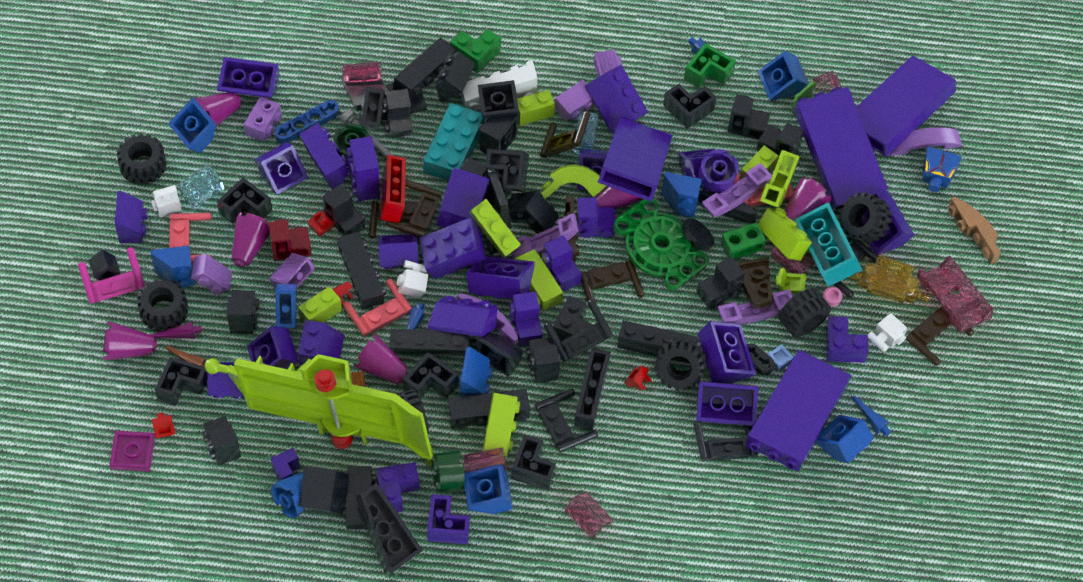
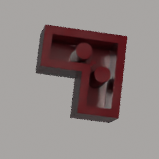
M288 220L269 222L274 261L286 260L291 253L305 257L312 256L308 227H296L289 230Z

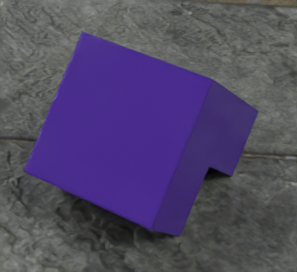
M294 448L270 458L272 470L278 481L293 476V472L300 469L299 457Z

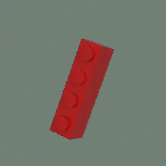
M392 155L387 156L382 175L381 220L400 222L405 207L406 158Z

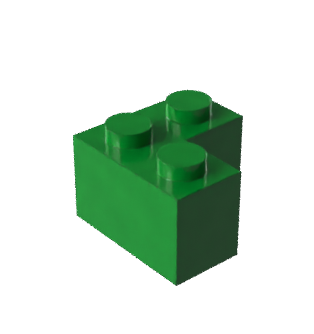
M486 29L476 40L461 30L450 41V44L457 51L475 63L473 70L477 73L501 51V37L489 29Z
M705 43L685 67L684 80L697 88H700L708 77L724 85L734 73L736 60Z

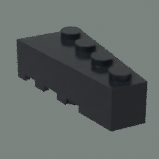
M377 483L356 496L385 575L393 573L423 551Z

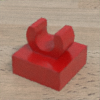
M318 211L307 221L308 226L319 237L334 227V222L323 211Z
M349 281L332 289L341 299V304L344 303L342 299L344 294L348 296V299L353 298L352 293L348 291L353 288Z
M644 365L634 368L624 383L629 388L636 386L640 391L645 390L646 387L642 384V380L645 383L651 381L650 377L646 375L649 370Z
M163 412L157 414V418L152 419L156 439L176 434L171 415L165 416Z

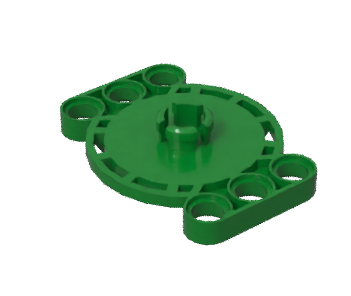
M653 198L652 202L644 199L618 217L613 225V230L617 235L626 236V251L636 267L648 275L664 278V286L668 290L675 291L702 272L709 263V257L704 252H696L695 242L691 241L690 243L686 239L681 229L683 222L670 214L657 212L659 204L656 199ZM645 204H652L654 210H647ZM637 213L640 215L641 219L635 220L632 218L631 214ZM618 223L626 224L627 229H620ZM664 242H666V245H665L664 248H660V247H658V246L656 245V244L663 245ZM629 243H632V250H633V252H631V249H630V247H629ZM695 258H702L705 264H697ZM682 268H689L691 274H684L682 272ZM668 278H675L678 284L673 285L669 283Z

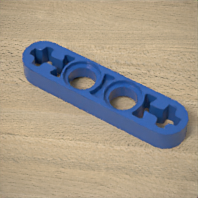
M333 100L326 101L278 126L275 129L276 141L281 144L288 143L300 137V133L317 123L321 126L339 115L338 103ZM312 115H318L320 116V119L317 121H313L310 119V117ZM297 123L304 124L302 129H296L294 126Z

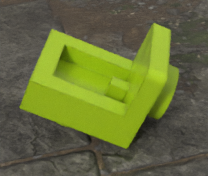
M780 268L775 282L780 291L790 289L791 294H798L805 290L807 277L805 274L786 273L784 268Z

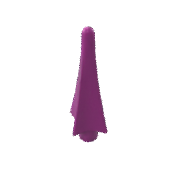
M191 321L184 325L150 335H153V339H196L195 334L202 333V326H193Z

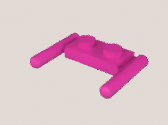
M130 247L127 249L132 271L91 283L86 264L84 262L78 264L89 304L146 287L134 248Z

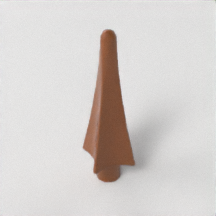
M168 345L166 346V350L173 353L179 359L205 367L204 358L182 352Z

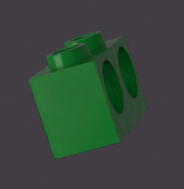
M757 223L746 224L735 230L730 229L722 234L721 245L727 257H733L734 260L764 251L766 239Z

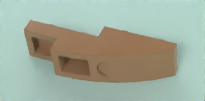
M952 197L948 211L955 218L958 229L966 237L973 235V240L982 249L984 258L988 259L990 264L996 263L1001 254L995 243L998 237L997 232L976 209L966 202Z

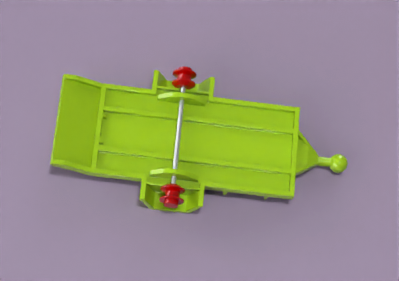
M316 355L300 370L301 372L295 371L293 363L290 364L288 369L265 365L261 356H259L256 362L237 358L234 366L220 364L215 358L208 359L205 363V370L209 374H216L218 372L228 374L245 397L249 409L317 424L319 434L324 435L326 432H329L333 445L338 449H345L351 445V435L362 437L363 444L367 445V436L403 444L421 458L429 460L433 458L423 413L397 394L352 384L351 370L346 360Z

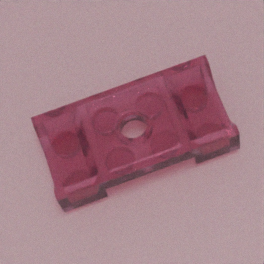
M951 256L946 257L940 266L930 271L918 270V282L926 292L931 291L950 315L949 321L959 333L992 318L994 309ZM951 290H956V291H959L960 293H959V294H953V293L951 292Z

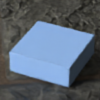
M782 344L768 353L774 360V366L778 371L789 365L794 358Z

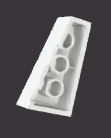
M533 60L526 62L527 65L518 68V65L510 67L511 70L500 73V71L494 72L489 78L482 76L467 81L461 93L464 107L474 111L480 109L478 85L514 80L517 98L537 93L538 78Z

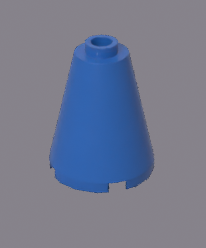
M304 472L280 480L271 487V495L277 506L280 504L284 508L282 512L290 518H296L305 509L298 506Z

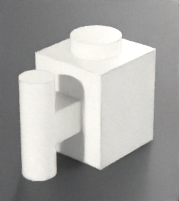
M175 185L153 191L154 200L151 201L154 212L158 211L159 217L182 211Z
M405 260L403 267L408 269L398 276V293L420 299L426 292L428 274L424 273L427 271L423 264Z
M890 313L877 324L875 334L872 331L868 334V339L881 351L885 352L889 347L892 348L896 344L900 345L906 339L907 327Z

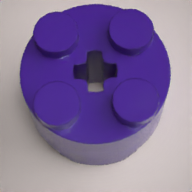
M722 149L710 151L702 160L698 174L699 179H702L701 184L704 189L721 193L730 188L736 180L739 164L737 159L730 155L728 151Z

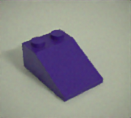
M454 167L440 208L437 226L445 228L472 218L469 212L485 200L490 179Z

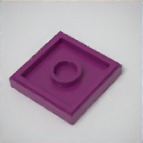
M115 431L109 465L110 470L150 472L155 433Z

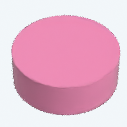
M828 287L823 293V298L830 306L834 307L841 303L842 292L836 287Z

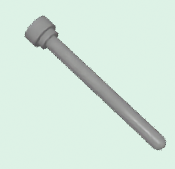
M348 109L342 114L341 120L346 125L359 124L356 117L357 114L352 109ZM367 130L370 137L372 136L374 147L386 159L388 155L394 156Z

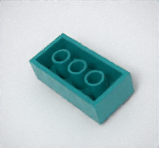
M450 103L423 160L424 173L449 181L453 168L461 169L467 158L471 157L480 138L479 127L485 122V118H482L480 112Z
M829 202L794 219L798 228L807 234V238L812 242L809 250L828 287L862 270Z

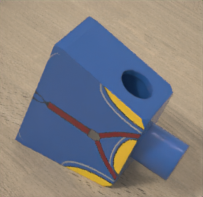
M927 147L922 180L929 183L928 189L930 191L938 192L940 186L944 188L949 186L959 167L962 156Z

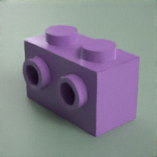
M581 80L554 100L555 110L565 122L570 119L575 120L581 115L583 110L586 109L588 111L595 105L585 88L587 83L584 80Z
M260 97L244 123L245 135L265 142L268 136L271 137L275 124L279 123L282 118L280 104Z

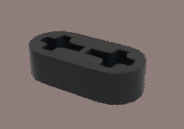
M747 344L749 352L754 351V355L750 354L754 369L761 375L771 374L774 368V360L757 345ZM762 363H763L764 365H765L766 363L769 364L768 367H766V366H765L764 368L761 367V366H762Z

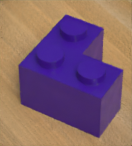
M597 197L578 198L576 211L578 237L590 238L601 236L607 238L615 236L613 230L615 223L614 207H597Z
M564 235L543 244L542 261L563 292L581 284V272L572 260L573 249Z
M536 291L513 295V303H510V322L515 325L514 330L518 338L519 347L529 346V340L543 338Z
M828 316L826 324V360L865 363L869 352L868 335L848 334V317Z
M416 462L376 468L379 487L396 512H403L401 493L420 490Z
M431 494L427 530L428 541L468 544L470 516L451 514L452 496Z

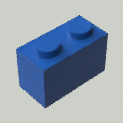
M277 284L275 290L276 327L296 328L297 284Z

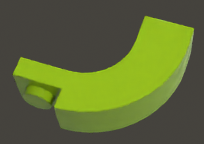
M781 151L769 183H766L760 199L761 202L778 208L781 206L793 179L800 156Z
M566 165L550 173L553 181L548 180L541 186L542 190L540 193L546 199L560 186L566 183H578L595 197L606 185L597 183L600 175L591 168L582 165Z

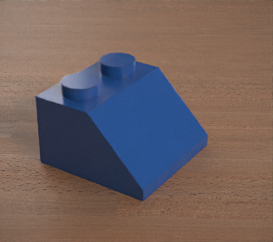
M786 51L782 52L758 71L771 101L795 96L808 85V80L798 57Z
M192 97L168 125L190 150L201 153L213 140L216 123L197 100Z
M665 172L661 195L676 214L683 217H695L702 179Z
M189 246L150 250L154 270L157 275L166 278V281L174 280V283H179L181 287L195 285V280L191 279L193 262Z
M471 347L466 348L461 376V397L487 394L490 391V384H487L488 378L492 379L493 367H490V359Z
M839 415L822 430L816 443L835 460L849 463L855 459V456L860 451L868 447L874 437L865 420Z
M502 464L464 473L469 511L496 514L513 509L508 474Z

